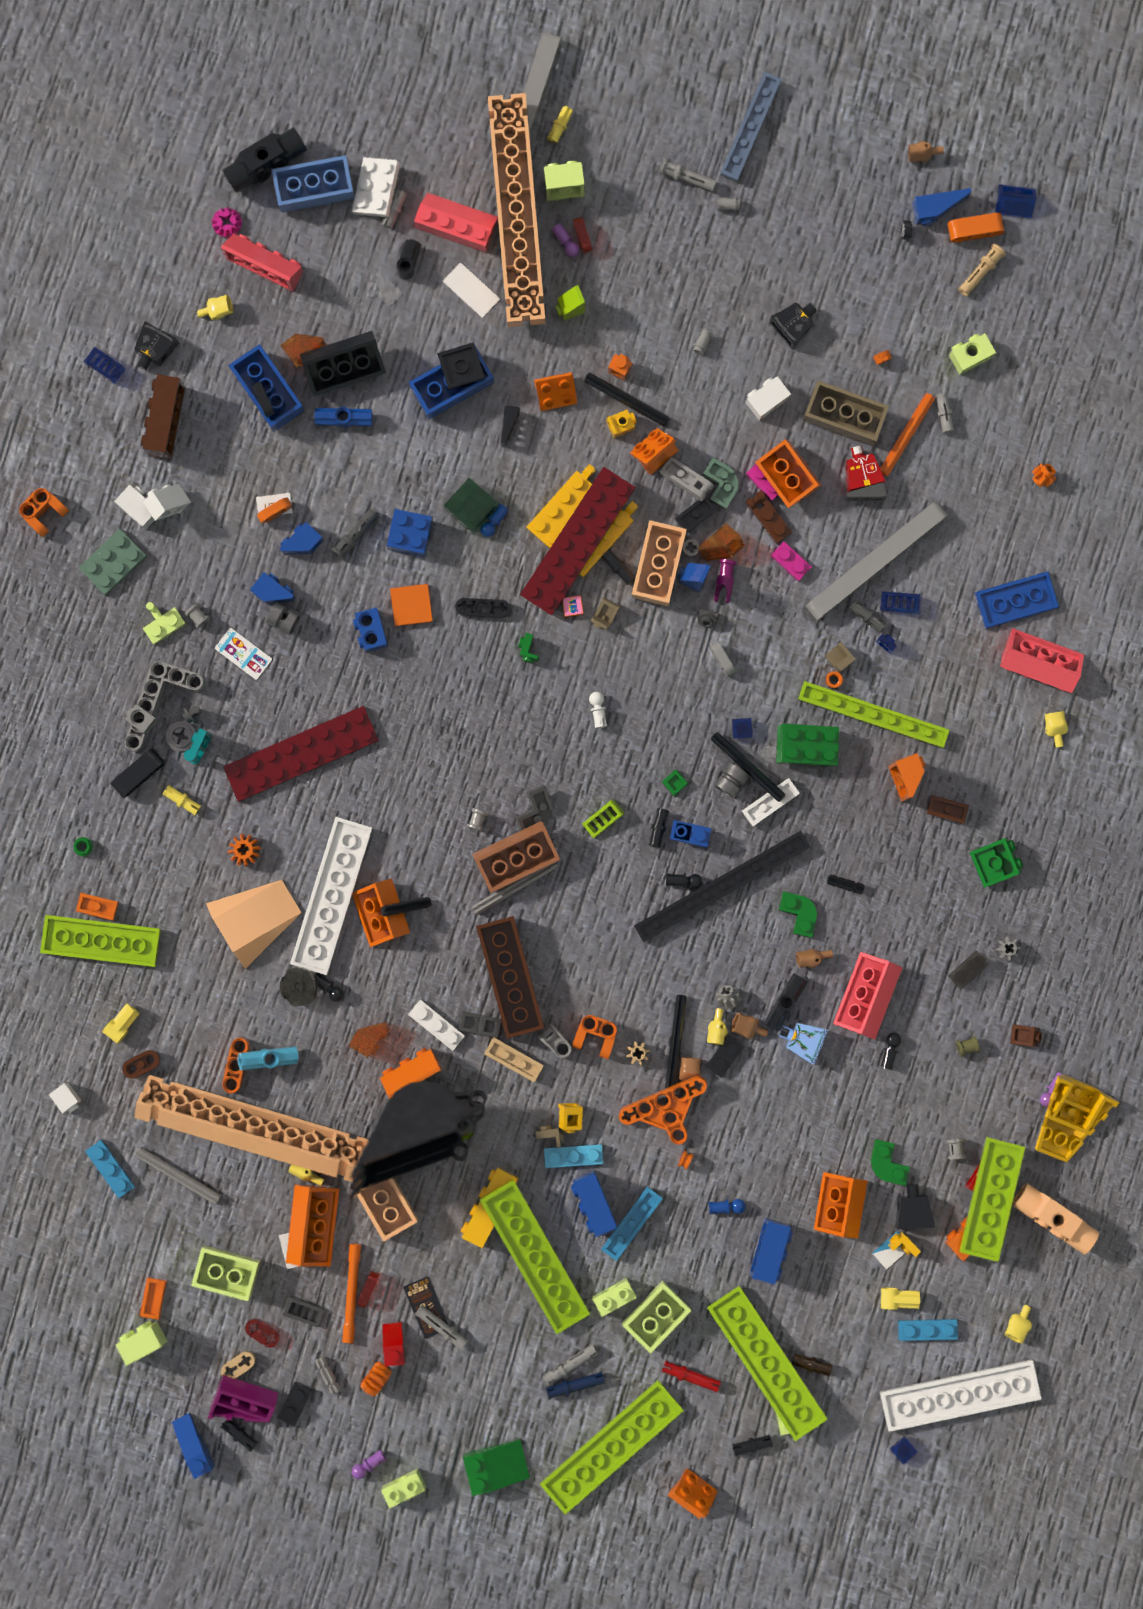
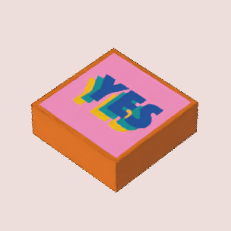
M581 595L564 597L562 602L565 617L584 615Z

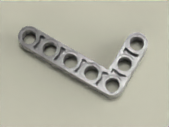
M161 661L154 662L149 669L137 705L143 708L145 703L151 702L152 708L148 713L155 717L167 683L198 693L205 689L206 681L197 673ZM163 666L164 673L160 676L156 675V669ZM181 672L183 675L182 679L178 682L174 681V675ZM199 678L201 681L200 685L196 688L192 687V681ZM157 684V692L151 694L149 691L150 687ZM144 714L136 716V723L144 720ZM130 724L125 738L127 749L136 753L141 752L146 745L150 731L145 735ZM138 738L139 745L136 748H132L131 741Z

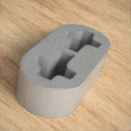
M717 641L710 645L709 648L724 674L729 677L736 673L734 666L720 643Z

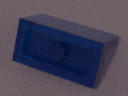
M998 184L995 213L1032 218L1037 199L1036 189Z

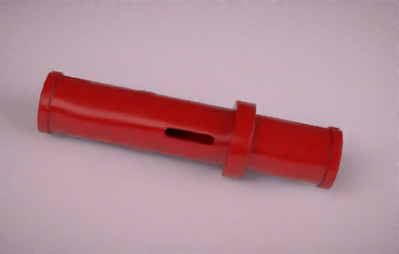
M667 1360L665 1361L663 1366L671 1369L663 1367L662 1373L677 1377L679 1381L685 1380L715 1393L718 1392L719 1387L712 1384L720 1386V1380L689 1370L686 1366L682 1365L681 1367Z

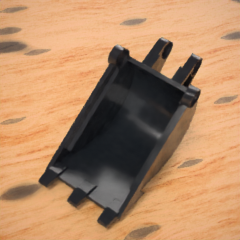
M428 1081L409 1083L398 1089L387 1102L374 1131H372L352 1171L350 1179L353 1181L350 1189L353 1191L350 1199L353 1200L362 1189L450 1157L456 1161L465 1160L469 1150L467 1144L463 1142L462 1136L468 1135L471 1132L472 1125L483 1118L485 1113L484 1106L487 1101L486 1094L481 1090L452 1093L442 1085ZM474 1096H481L483 1102L472 1101V1098ZM481 1109V1114L474 1115L475 1112ZM457 1147H462L465 1153L459 1156L455 1154L454 1150Z

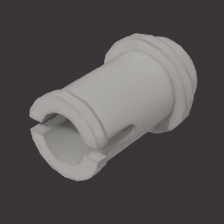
M735 196L734 198H717V210H734L736 212V210H740V199H737Z
M702 329L697 342L693 344V351L699 355L706 353V347L713 334L708 330Z

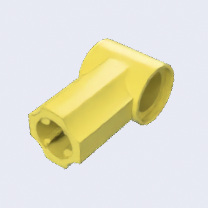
M126 1003L115 1019H112L102 1032L119 1044L127 1035L129 1027L141 1013Z
M890 1287L881 1288V1308H919V1291L899 1290L898 1288Z

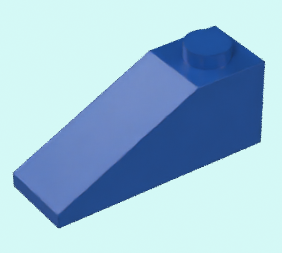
M971 188L915 197L913 209L916 225L922 224V226L933 224V222L969 198L972 192Z
M687 563L686 567L682 566L677 576L680 578L679 584L700 592L707 578L710 565Z
M188 1413L172 1421L184 1459L193 1478L196 1479L211 1471L215 1464L191 1414Z

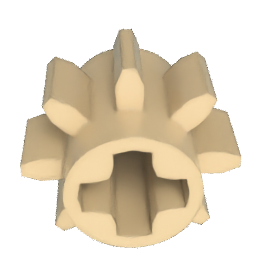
M635 1041L633 1048L627 1047L631 1052L626 1057L633 1058L631 1064L636 1060L642 1065L641 1060L643 1058L648 1060L645 1053L650 1050L643 1049L645 1043L637 1046ZM635 1048H638L640 1051L643 1050V1054L640 1055L641 1058L639 1059L632 1055L635 1052Z

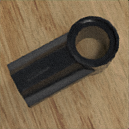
M405 240L400 259L397 262V273L403 280L411 279L414 275V268L422 246L417 240ZM403 266L410 267L408 271L401 270Z

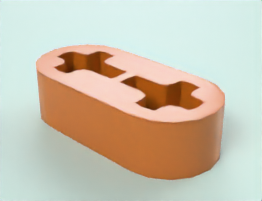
M285 497L260 511L257 517L261 524H265L291 509L292 504L288 497Z

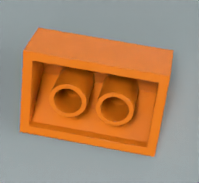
M788 439L783 440L755 462L788 508L807 498L822 486Z
M918 753L897 760L888 766L902 802L914 796L923 776L924 767H926L922 756L919 757Z
M392 878L353 892L352 896L370 947L410 933L404 913L386 917L382 916L381 907L400 903Z
M425 1047L416 1052L417 1057L410 1060L408 1057L399 1062L400 1067L396 1069L390 1067L382 1072L384 1076L380 1077V1080L389 1099L403 1086L413 1082H420L443 1069L432 1048L427 1050Z
M823 1172L814 1230L858 1239L868 1180Z

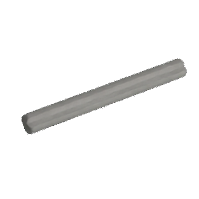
M556 862L503 887L472 906L475 914L479 915L558 867Z
M140 1147L135 1154L137 1158L213 1204H217L221 1199L220 1194L146 1149Z

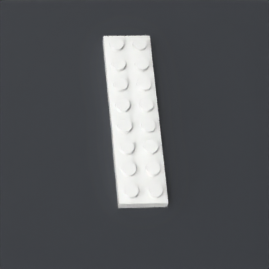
M335 817L292 955L291 965L328 975L372 833V827Z
M1032 1359L880 1391L889 1432L1041 1400Z

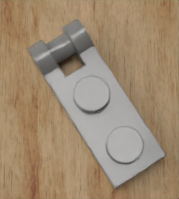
M670 457L660 470L661 475L692 494L701 502L705 499V494L714 488L710 481L673 457ZM698 484L702 486L700 490L696 488Z

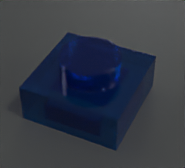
M882 634L876 641L889 654L897 647L895 640L888 634L886 636Z
M751 718L732 719L733 739L752 738Z
M905 1436L889 1448L903 1465L918 1453Z

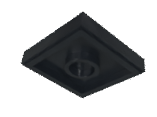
M474 342L437 353L449 391L485 380Z

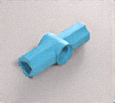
M295 1046L238 1053L237 1057L240 1070L265 1067L274 1068L275 1066L298 1064L299 1060L297 1047ZM271 1054V1060L266 1063V1055Z

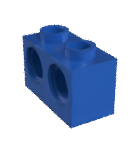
M377 607L355 613L356 619H353L355 630L360 631L361 637H358L360 648H364L367 653L388 647ZM365 617L372 618V623L369 626L362 624ZM371 635L377 636V641L374 644L367 643V639Z

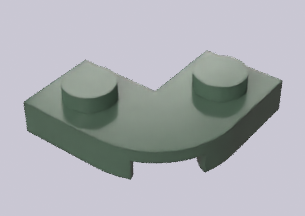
M712 458L703 473L705 477L719 484L710 501L727 510L738 490V478L732 468Z

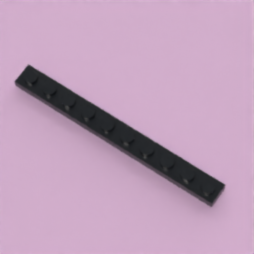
M799 831L639 922L634 927L642 941L645 942L805 851L810 846L802 832Z

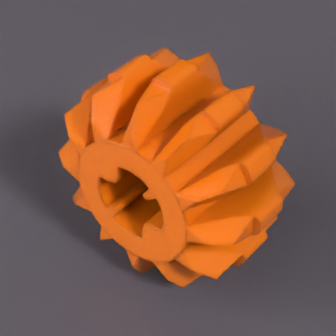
M240 834L241 840L234 837L233 839L236 844L229 843V846L233 847L234 850H229L228 854H235L231 857V860L235 861L238 859L237 865L239 866L243 861L245 866H249L248 860L254 864L256 861L253 856L260 857V854L255 853V850H261V847L254 846L258 843V840L254 839L251 841L252 835L250 834L246 840L244 834ZM243 845L249 848V851H246V855L240 852V849H243Z
M376 1362L361 1382V1388L368 1395L376 1396L391 1376L392 1370L388 1366L385 1367L384 1363Z

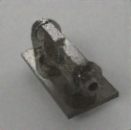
M976 950L952 971L948 977L962 990L989 963Z

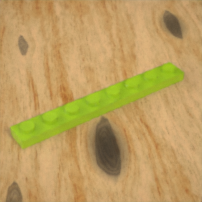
M806 681L803 682L798 700L942 749L949 734V729Z

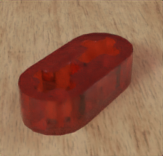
M583 218L573 219L574 229L582 253L592 251Z
M371 1270L356 1305L366 1308L380 1274Z
M250 1319L245 1325L246 1334L268 1348L276 1346L280 1340L278 1331L260 1319ZM257 1323V1328L262 1332L260 1333L256 1330L254 1332H251V1326L249 1325ZM263 1333L267 1335L274 1334L276 1341L268 1343V1338Z

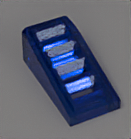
M96 347L92 349L84 360L86 365L113 384L117 382L125 371L124 366ZM97 353L99 355L94 363H91L90 361ZM104 358L105 360L102 362V364L99 367H97V364L100 362V360ZM109 362V366L103 371L102 369ZM113 366H115L116 368H115V369L113 370V372L109 375V374H108L109 371L111 370V368H112Z
M882 591L880 610L920 615L922 596L920 594ZM888 596L892 597L891 607H887ZM896 597L899 598L898 608L895 607ZM904 598H907L906 608H903ZM912 599H915L914 609H911Z

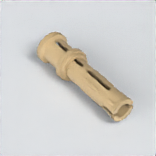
M996 244L991 246L992 249L986 256L981 258L979 266L958 288L960 293L967 297L988 271L996 268V263L1006 256L1005 251Z

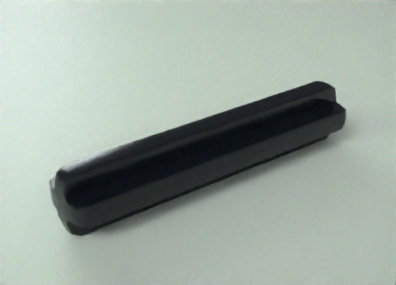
M429 897L385 905L381 907L382 916L386 917L431 907L432 903Z

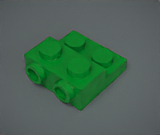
M1006 837L969 852L984 888L1022 873L1021 869L1024 866L1019 857L1016 858L1014 854L1016 846L1012 839L1009 840Z

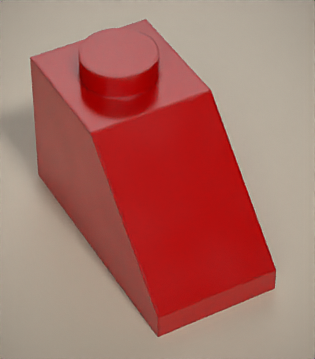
M402 1322L382 1324L385 1367L404 1365L406 1357Z

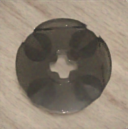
M303 967L291 968L281 978L280 992L282 997L290 1002V1005L303 1006L316 999L317 981L313 971ZM298 982H300L302 986L300 992L299 989H296L295 985H297Z

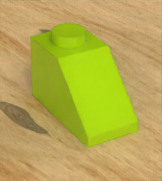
M579 285L574 286L557 298L555 308L558 316L562 315L564 321L585 313V301Z

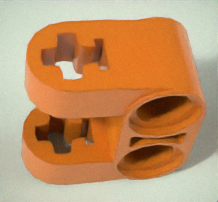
M44 488L35 490L19 508L21 516L41 537H44L49 530L38 519L51 506L62 517L69 512L54 495ZM46 494V501L39 502L40 496ZM33 508V514L26 516L27 509Z
M586 1015L581 1020L572 1047L581 1050L587 1032L603 1037L605 1039L599 1057L608 1060L617 1032L616 1026L608 1020L593 1015ZM587 1018L594 1019V1028H585L584 1021ZM607 1024L612 1025L613 1033L611 1035L603 1034V1026Z

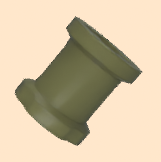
M975 1036L965 1041H956L957 1050L961 1058L965 1054L980 1052Z

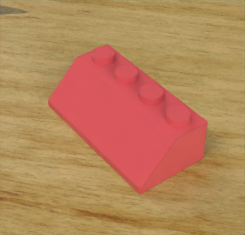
M427 193L419 206L414 224L418 230L486 253L498 222V217Z
M233 234L221 247L227 260L292 292L295 290L303 274L301 264L296 260L290 259L289 261L283 258L284 256L277 251L270 252L266 250L267 247L263 244H254L250 242L248 237L242 234L240 236Z
M1012 628L1002 655L1000 667L1007 671L1021 674L1026 678H1032L1043 684L1072 693L1081 677L1084 654Z
M860 952L833 1024L875 1040L902 967Z

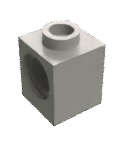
M137 704L135 707L131 706L126 712L127 717L125 720L145 735L148 734L158 721V719ZM138 714H144V721L142 723H136L135 719Z

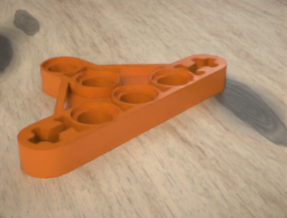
M699 1075L628 1104L621 1108L619 1120L625 1125H630L637 1121L645 1122L666 1130L674 1144H683L687 1140V1130L683 1123L692 1099L706 1091V1079ZM695 1081L703 1083L701 1085V1089L695 1087L691 1089L692 1093L689 1094V1088L687 1087V1084H689V1087H693L695 1085ZM683 1088L686 1091V1095L681 1098L677 1097L675 1090ZM664 1095L668 1098V1103L660 1105L657 1098ZM648 1103L651 1109L649 1112L644 1113L640 1110V1105ZM636 1106L639 1116H636V1113H634L629 1120L627 1117L623 1118L625 1111L632 1113L634 1112L633 1107ZM666 1114H675L676 1120L668 1122L665 1119ZM676 1130H681L684 1133V1137L681 1140L673 1137V1133Z

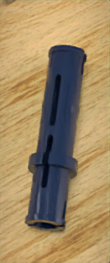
M600 1372L568 1382L564 1380L562 1381L563 1383L546 1387V1391L550 1400L562 1395L570 1396L569 1393L605 1384L603 1373Z

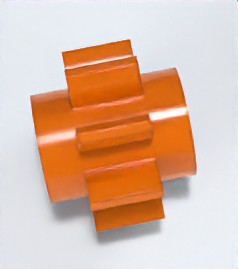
M1041 463L1032 471L1035 474L1033 481L1040 487H1048L1057 479L1054 477L1056 470L1050 464L1043 465Z

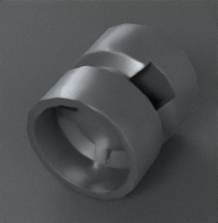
M275 602L266 618V624L274 628L280 627V631L290 636L300 620L301 613L293 609L287 610L285 605Z
M728 763L723 771L724 776H720L714 786L735 799L740 791L739 785H744L749 775L739 767Z

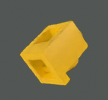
M628 410L606 418L607 425L614 439L635 430L634 424L637 423L633 412L629 414ZM625 419L626 423L620 424L619 420Z
M559 1103V1128L564 1130L565 1133H575V1130H582L583 1107L578 1103Z

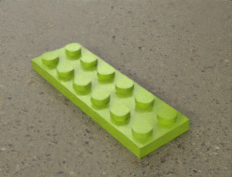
M45 915L40 953L156 967L161 929Z
M986 1137L959 1252L999 1262L1025 1151L1024 1146Z

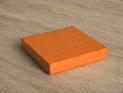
M428 584L390 588L395 627L433 622Z

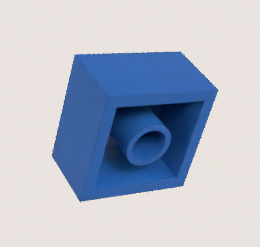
M394 509L387 541L388 550L426 557L433 524L432 516Z

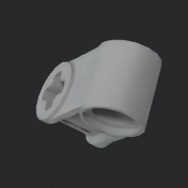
M549 1023V1027L542 1034H538L537 1037L558 1057L567 1058L572 1052L570 1043L552 1023ZM560 1044L568 1046L567 1054H559L558 1046Z

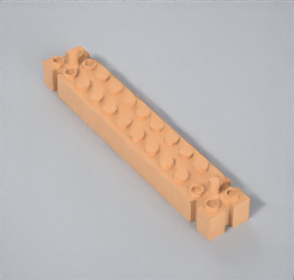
M526 93L510 94L511 99L503 100V95L488 96L506 305H511L506 307L508 327L523 326V321H530L531 325L546 324L544 303L539 304V302H544Z
M151 1075L147 1078L144 1090L137 1100L135 1109L136 1119L150 1122L153 1119L157 1121V1125L333 1177H337V1174L344 1176V1180L350 1182L353 1181L350 1179L352 1171L369 1140L359 1136L355 1140L349 1138V1133L172 1081L170 1085L165 1084L164 1079Z

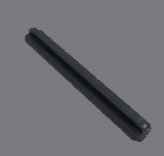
M592 373L586 375L585 383L665 427L667 425L669 417Z
M716 732L711 737L712 742L775 800L780 802L785 797V793L719 732Z
M678 994L676 996L665 1088L675 1085L677 1081L687 1000L685 995Z

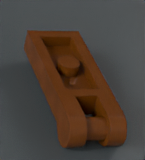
M761 490L756 493L754 498H749L745 501L748 508L776 545L792 534V531ZM761 502L763 507L758 509L756 505Z

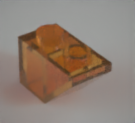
M294 334L280 346L294 366L298 367L299 365L303 366L300 357L301 353L326 346V343L322 337Z
M725 523L698 547V550L704 560L711 561L732 558L746 545L740 535Z
M383 1022L358 1029L348 1046L368 1058L371 1055L375 1056L380 1047L377 1045L380 1038L385 1039L390 1030L387 1028L389 1023Z

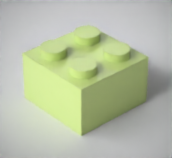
M569 161L562 165L551 163L544 167L547 201L584 197L582 162Z
M149 1320L136 1328L137 1332L134 1333L131 1330L119 1337L120 1341L116 1344V1347L126 1366L161 1348L168 1342L157 1321L151 1323Z

